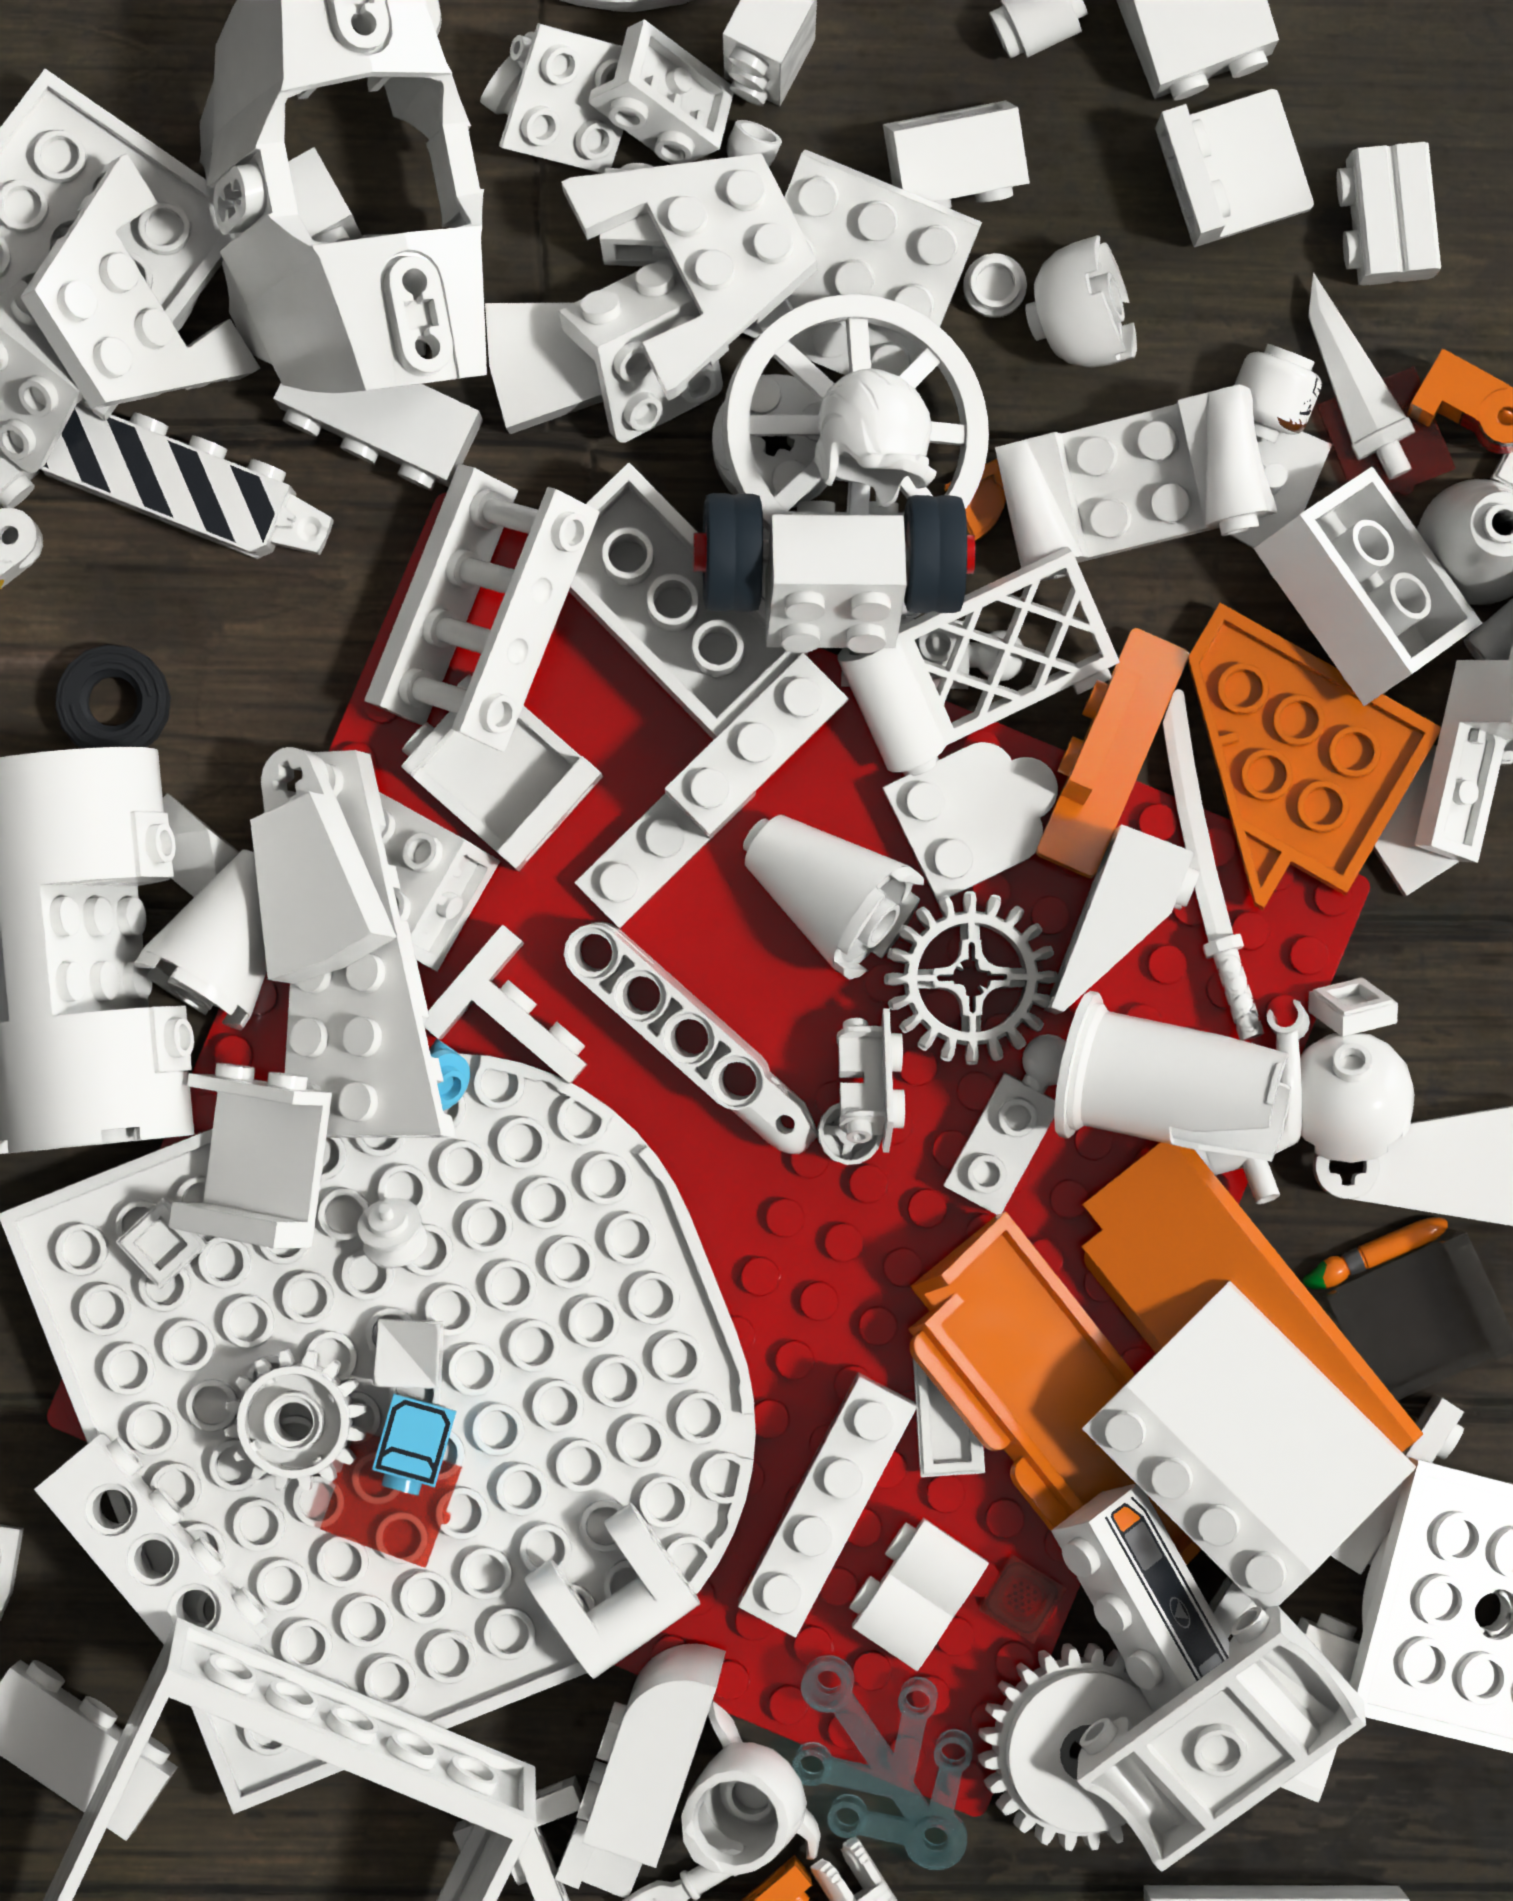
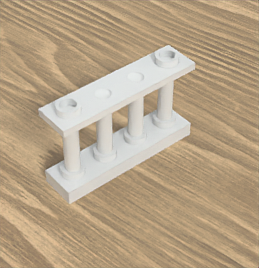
M458 464L364 701L420 725L427 722L433 706L456 713L457 716L451 728L452 730L491 748L505 752L600 512L551 487H547L539 509L515 504L514 500L518 493L517 489L474 467ZM504 527L529 534L515 570L490 563ZM480 587L505 594L491 630L466 622ZM456 646L481 654L467 690L442 682Z

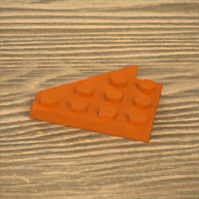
M1219 603L1189 654L1187 662L1254 906L1263 911L1289 865L1296 867L1346 896L1439 736L1441 727L1384 694L1363 706L1336 667L1224 604Z

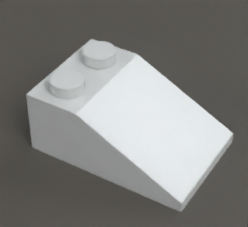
M1122 824L1114 830L1059 969L1058 981L1054 983L1049 995L1051 999L1048 1007L1044 1009L1045 1011L1055 1015L1064 1012L1172 913L1173 908L1180 910L1182 906H1187L1200 872L1189 867L1195 852Z

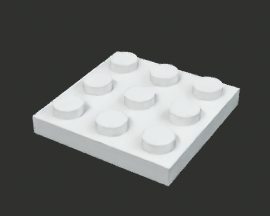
M805 149L801 153L784 198L817 259V271L759 324L753 322L742 333L757 338L777 319L799 306L824 297L849 294L877 296L893 300L914 309L941 327L982 222ZM846 321L817 325L798 333L788 340L810 361L841 374H849ZM868 323L871 368L884 370L899 376L923 352L919 346L903 335L886 327Z

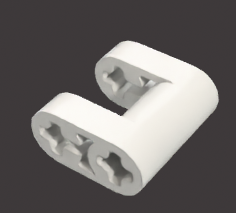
M629 1503L606 1519L604 1524L619 1549L638 1574V1577L599 1605L589 1610L566 1575L552 1559L524 1577L529 1590L582 1667L593 1679L701 1604L689 1582L632 1503Z

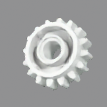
M290 1349L282 1350L279 1354V1367L275 1369L265 1358L256 1361L255 1367L259 1378L255 1381L252 1378L240 1376L235 1383L245 1393L242 1400H229L225 1405V1409L237 1414V1423L224 1429L225 1436L239 1437L242 1445L233 1455L235 1461L245 1460L249 1457L255 1464L251 1474V1478L255 1481L266 1473L274 1475L275 1490L282 1491L290 1479L297 1478L303 1492L309 1491L313 1486V1474L318 1472L328 1483L332 1482L337 1478L336 1469L332 1462L337 1459L342 1463L351 1465L357 1457L347 1447L349 1441H361L366 1438L367 1431L354 1426L355 1417L368 1411L367 1404L353 1403L350 1397V1393L357 1388L359 1383L356 1379L342 1383L336 1377L341 1363L337 1360L325 1368L318 1366L317 1351L315 1350L307 1351L302 1363H295ZM296 1402L308 1408L313 1418V1426L307 1436L300 1438L292 1437L282 1429L279 1417L285 1404Z

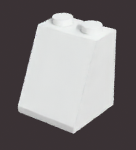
M1116 0L1154 99L1169 93L1172 94L1174 100L1185 99L1208 88L1209 83L1207 79L1230 71L1233 78H1239L1258 71L1268 64L1266 57L1272 55L1279 41L1267 0Z

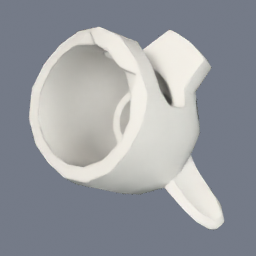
M712 1700L708 1716L723 1749L708 1763L693 1785L681 1815L683 1842L693 1861L714 1873L740 1875L753 1872L771 1862L796 1833L805 1839L806 1859L814 1860L817 1857L821 1835L817 1821L806 1808L807 1801L800 1777L790 1763L774 1749L752 1742L743 1743L734 1720L722 1707ZM730 1849L742 1851L736 1855L723 1853Z

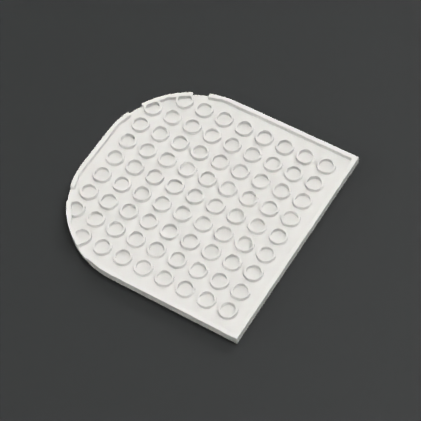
M459 1054L469 1065V1084L461 1099L455 1105L443 1111L444 1114L451 1115L456 1138H326L312 1248H269L200 1234L209 1245L162 1289H159L119 1247L116 1241L164 1197L171 1204L172 1202H203L213 1129L0 1213L1 1224L87 1443H90L94 1438L103 1433L111 1442L117 1437L122 1439L142 1463L143 1467L137 1473L154 1492L157 1488L161 1487L178 1504L184 1514L179 1523L191 1538L196 1541L203 1537L219 1553L226 1565L220 1572L236 1591L241 1587H245L260 1602L267 1613V1617L262 1622L269 1632L252 1649L434 1725L448 1729L587 1673L532 1595L524 1577L552 1559L566 1575L589 1610L636 1579L638 1574L619 1549L604 1524L606 1519L629 1503L634 1505L696 1594L701 1590L719 1564L736 1530L751 1479L756 1434L754 1396L749 1369L736 1328L691 1215L675 1182L659 1157L638 1132L613 1109L584 1089L572 1083L569 1084L565 1079L521 1062L502 1058ZM387 1198H402L415 1204L421 1214V1224L427 1233V1245L423 1253L412 1263L399 1268H382L371 1263L365 1255L364 1242L360 1239L357 1230L361 1214L373 1203ZM379 1319L444 1321L442 1384L438 1389L374 1386ZM290 1349L295 1363H302L305 1354L309 1350L317 1351V1365L325 1368L333 1361H339L341 1366L336 1377L342 1383L353 1379L357 1380L359 1385L350 1393V1397L353 1403L367 1404L368 1410L362 1415L355 1417L354 1426L367 1431L366 1438L361 1441H349L347 1445L357 1457L354 1462L348 1465L337 1459L334 1460L332 1463L336 1469L337 1478L328 1483L321 1477L319 1472L313 1474L312 1489L304 1492L301 1490L297 1478L290 1479L282 1491L275 1490V1476L266 1473L256 1481L252 1479L251 1474L255 1464L248 1457L245 1460L235 1461L233 1457L235 1452L242 1447L239 1437L225 1436L224 1429L237 1423V1414L225 1409L226 1402L234 1399L242 1400L245 1394L236 1385L237 1379L243 1375L256 1381L259 1375L256 1371L255 1362L261 1358H265L271 1363L274 1369L279 1367L280 1351ZM394 1393L457 1411L436 1486L431 1487L422 1484L419 1496L382 1486L384 1473L372 1470ZM296 1402L287 1403L283 1406L279 1417L282 1429L292 1437L300 1438L307 1436L313 1426V1418L308 1408ZM106 1490L118 1522H127L131 1515L129 1499L120 1491ZM148 1540L145 1542L142 1548V1559L145 1565L150 1570L158 1573L170 1571L173 1565V1554L169 1546L159 1540ZM201 1590L186 1592L183 1599L186 1614L197 1622L212 1620L215 1614V1605L212 1598ZM191 1707L233 1814L343 1771L339 1767Z

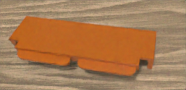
M1160 1142L1082 1204L1102 1229L1081 1246L1085 1251V1265L1155 1353L1167 1344L1231 1281L1401 1452L1413 1445L1423 1435V1432L1194 1149Z
M1004 1212L996 1215L910 1286L929 1310L926 1315L908 1328L913 1335L910 1341V1353L981 1444L990 1451L1005 1450L1014 1462L1010 1470L1013 1484L1047 1527L1052 1530L1099 1493L1136 1484L1082 1429L1135 1374L1008 1213ZM1148 1496L1187 1566L1202 1549Z

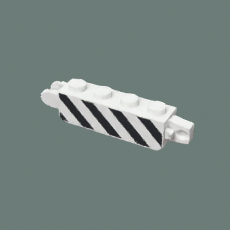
M78 403L46 464L40 469L48 477L255 559L273 553L276 545L320 555L334 522L330 516L296 497V492L293 488L283 483L286 472L255 459L250 460L247 468L224 459L227 453L226 448L192 435L188 445L165 436L169 426L136 412H133L130 421L114 415H110L104 421Z

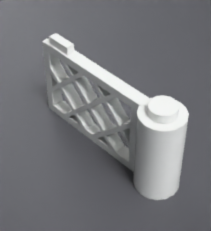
M1068 546L965 595L960 612L938 613L933 611L900 626L896 648H883L873 653H857L849 648H843L838 654V661L887 769L891 772H903L905 776L909 774L917 776L934 768L936 761L939 760L938 755L942 753L946 745L1073 685L1075 692L1080 694L1093 688L1097 679L1102 682L1110 680L1112 676L1108 668L1120 663L1073 551ZM1064 569L1071 589L1062 611L1032 602L1040 580ZM1024 588L1021 597L1011 595V593ZM997 600L1016 607L1004 639L974 629L982 608ZM1078 603L1085 620L1073 616ZM1028 611L1057 621L1045 653L1015 643ZM966 615L963 625L953 622ZM1069 625L1091 632L1099 650L1098 653L1077 663L1056 657ZM938 628L958 634L946 667L924 660L915 639ZM970 639L999 648L987 680L957 671ZM1011 653L1040 662L1032 684L1019 691L998 685ZM1052 667L1061 669L1049 676ZM929 672L942 676L937 690ZM953 680L983 690L974 712L954 722L950 721L944 703ZM994 694L1004 697L991 703Z

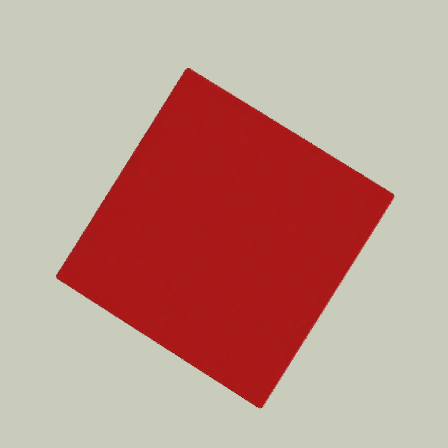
M442 493L435 499L328 752L357 750L370 754L380 793L460 836L500 861L438 971L417 961L427 1009L429 1011L502 924L524 942L523 946L492 982L498 988H501L507 980L511 981L537 1004L529 1013L547 1030L557 1021L585 1045V1048L578 1056L588 1065L572 1084L584 1089L609 1106L634 1128L659 1157L670 1174L691 1215L736 1328L748 1364L754 1396L756 1434L753 1469L746 1501L736 1530L719 1564L701 1590L696 1594L701 1604L616 1663L615 1666L639 1675L643 1667L654 1656L674 1646L703 1644L724 1650L726 1653L713 1701L727 1713L973 1817L981 1816L987 1810L993 1793L985 1786L984 1780L996 1772L995 1769L985 1768L978 1759L979 1754L992 1750V1745L985 1742L979 1736L980 1728L995 1727L996 1719L985 1710L987 1703L1003 1705L1007 1697L998 1687L1001 1681L1010 1683L1014 1687L1022 1681L1016 1669L1019 1663H1023L1032 1671L1040 1668L1038 1652L1045 1650L1050 1655L1052 1654L1081 1585L1077 1576L1066 1565L1062 1549L1051 1530L1013 1484L1010 1470L1014 1462L1004 1449L990 1451L984 1447L985 1473L921 1477L915 1410L796 1638L739 1608V1597L857 1373L859 1372L915 1402L913 1357L910 1353V1341L913 1335L908 1328L926 1315L929 1310L910 1286L996 1216L991 1211L944 1187L943 1184L1003 1073L1005 1072L1020 1081L1023 1080L1026 1072L1023 1068L1022 1057L1028 1043L1034 1038L1046 1034L1058 1036L1066 1041L1076 1009L1084 994L1089 991L1100 993L1103 1004L1110 1012L1224 1035L1240 1040L1236 1030V1023L1234 1024L1230 1011L1231 1006L1228 1005L1225 996V987L1222 986L1218 974L1220 973L1218 972L1219 968L1217 969L1214 958L1206 959L1203 945L1208 943L1195 888L1186 907L1182 906L1180 910L1173 908L1172 913L1064 1012L1055 1015L1045 1011V1008L1033 1004L1029 1012L1040 1018L1044 1026L1040 1031L1036 1032L1021 1022L1016 1029L1024 1037L1026 1045L1020 1050L1013 1047L1006 1036L998 1039L1003 1050V1058L1001 1060L993 1061L989 1055L987 1044L978 1045L979 1058L977 1064L968 1065L965 1060L966 1045L956 1044L955 1053L951 1061H943L940 1055L945 1040L936 1036L932 1045L926 1051H923L917 1046L919 1039L927 1031L921 1023L907 1033H903L899 1028L903 1020L914 1015L909 1005L899 1010H890L891 1033H902L903 1039L902 1071L892 1072L893 1089H904L905 1123L904 1128H893L889 1153H883L881 1140L879 1149L870 1159L860 1164L845 1165L832 1160L823 1152L818 1142V1136L800 1154H788L779 1151L764 1140L731 1109L723 1107L712 1099L575 977L567 967L564 957L565 943L571 933L579 927L595 922H606L616 926L574 882L665 794V787L713 741L704 729L568 591L523 705L574 751L602 773L603 778L521 870L517 871L401 767L408 759L402 748L422 725L410 722L364 701L447 494ZM504 527L490 563L515 570L529 534ZM480 587L466 622L491 630L505 594ZM456 646L442 682L457 686L467 675L473 676L481 654ZM821 648L808 652L806 656L849 698L848 701L756 790L755 796L620 928L622 932L762 1055L769 1065L770 1072L806 1103L816 1129L818 1128L821 1116L828 1108L840 1102V1083H863V1078H839L837 1033L843 1029V1022L850 1018H862L868 1022V1026H881L883 1008H889L888 1001L894 997L905 995L904 984L896 986L884 984V975L892 972L904 973L905 964L888 959V952L882 958L871 952L859 963L868 970L862 976L849 980L841 973L836 972L745 866L747 852L743 849V843L746 836L761 819L766 818L770 821L777 815H784L911 866L924 878V885L913 884L911 892L918 896L920 901L907 926L914 929L919 935L926 929L916 916V911L921 907L929 910L935 921L943 917L939 904L882 789L884 786L905 777L903 772H891L887 769L851 687L841 686L842 668L838 661V655ZM948 701L944 703L951 722L972 713ZM433 706L427 722L435 728L449 711ZM994 722L946 745L942 753L938 755L939 760L969 745L986 742L1002 748L1010 756L1011 760L1030 757L1045 763L1055 775L1058 792L1053 807L1040 818L1044 833L1068 777L1057 772L1065 753L1064 750L998 722ZM1135 781L1116 828L1122 824L1185 848L1175 797ZM1203 809L1233 934H1240L1244 947L1238 950L1241 959L1240 963H1242L1241 966H1243L1247 977L1246 981L1253 996V1003L1255 1002L1259 1015L1258 1020L1261 1021L1264 1030L1263 1035L1245 1040V1042L1276 1050V1034L1268 1024L1266 1015L1269 1009H1271L1278 1020L1279 1026L1289 1027L1293 1025L1298 1018V1011L1293 1003L1295 999L1301 1003L1310 1021L1307 1033L1299 1039V1052L1301 1055L1316 1021V1017L1308 1012L1309 991L1331 985L1369 894L1370 883L1366 877L1358 874L1345 896L1296 867L1289 865L1262 911L1254 906L1231 820ZM1035 852L1026 861L950 897L955 913L963 912L964 893L973 891L977 899L976 911L985 912L990 896H1000L1001 905L996 916L1004 920L1015 906L1023 908V916L1014 927L1022 934L1029 926L1035 923L1041 926L1042 932L1039 936L1028 941L1033 952L1042 947L1051 946L1054 955L1046 960L1036 962L1038 972L1054 971L1058 974L1095 876L1086 878L1039 857ZM960 926L950 928L932 939L921 956L918 969L944 968L951 966L955 962L959 953ZM980 926L981 947L986 960L998 967L1022 968L1019 957L1011 944L995 931ZM599 934L588 935L581 947L583 960L592 968L604 969L612 959L611 944ZM899 936L891 948H899L909 953L912 944ZM969 944V959L960 962L964 970L960 971L955 968L952 976H937V980L954 981V984L964 985L966 996H969V1010L973 1012V997L981 994L977 987L981 985L986 988L989 981L1004 980V977L988 976L987 973L978 972L975 967V961H972V946ZM266 972L251 1018L242 1030L222 1024L227 1013L219 1008L192 1073L215 1074L216 1063L254 1067V1080L268 1082L269 1072L285 1073L290 983L268 980ZM639 976L633 979L629 986L628 995L634 1007L648 1012L656 1009L660 1002V991L656 983L648 977ZM1038 983L1037 993L1050 995L1054 983ZM1023 987L999 988L987 994L982 1007L981 1031L997 1026L1013 1012L1020 999ZM919 989L926 1008L938 1021L952 1029L962 1031L959 1002L952 993L941 989ZM475 1002L443 1039H438L459 1054L485 1055L521 1062L561 1077ZM687 1019L680 1022L676 1030V1039L679 1046L688 1053L697 1054L703 1052L708 1045V1033L705 1027L696 1020ZM425 1028L430 1049L438 1038ZM740 1062L727 1065L723 1076L727 1089L738 1096L752 1094L756 1088L757 1080L751 1067ZM1057 1084L1049 1085L1044 1094L1055 1099ZM190 1087L194 1135L164 1138L160 1149L213 1129L217 1091ZM781 1116V1122L786 1128H794L795 1123L790 1116ZM1053 1118L1002 1213H1008L1129 1368L1136 1374L1156 1353L1085 1265V1251L1081 1246L1102 1229L1082 1204L1160 1142L1089 1126L1081 1127L1067 1139L1057 1135ZM1243 1168L1215 1175L1239 1204L1248 1184ZM62 1379L47 1413L48 1423L55 1429L87 1442ZM924 1517L986 1559L989 1564L919 1670L916 1671L852 1627V1623L858 1614L851 1610L849 1606L869 1576L879 1582L884 1577L894 1561L885 1555V1552L905 1522L916 1528ZM1014 1561L1022 1562L1052 1580L1057 1587L1055 1601L1039 1627L1029 1633L1018 1630L992 1614L986 1604L987 1597L1003 1570L1009 1563ZM1013 1574L1006 1578L999 1588V1606L1004 1614L1013 1620H1031L1039 1615L1044 1608L1046 1602L1044 1586L1039 1579L1031 1574ZM1020 1574L1029 1575L1041 1584L1044 1591V1603L1041 1610L1035 1616L1028 1619H1015L1003 1610L1000 1604V1590L1003 1584L1012 1576ZM1017 1577L1010 1580L1002 1592L1004 1607L1009 1613L1018 1617L1032 1615L1038 1610L1042 1601L1040 1587L1035 1581L1027 1577Z

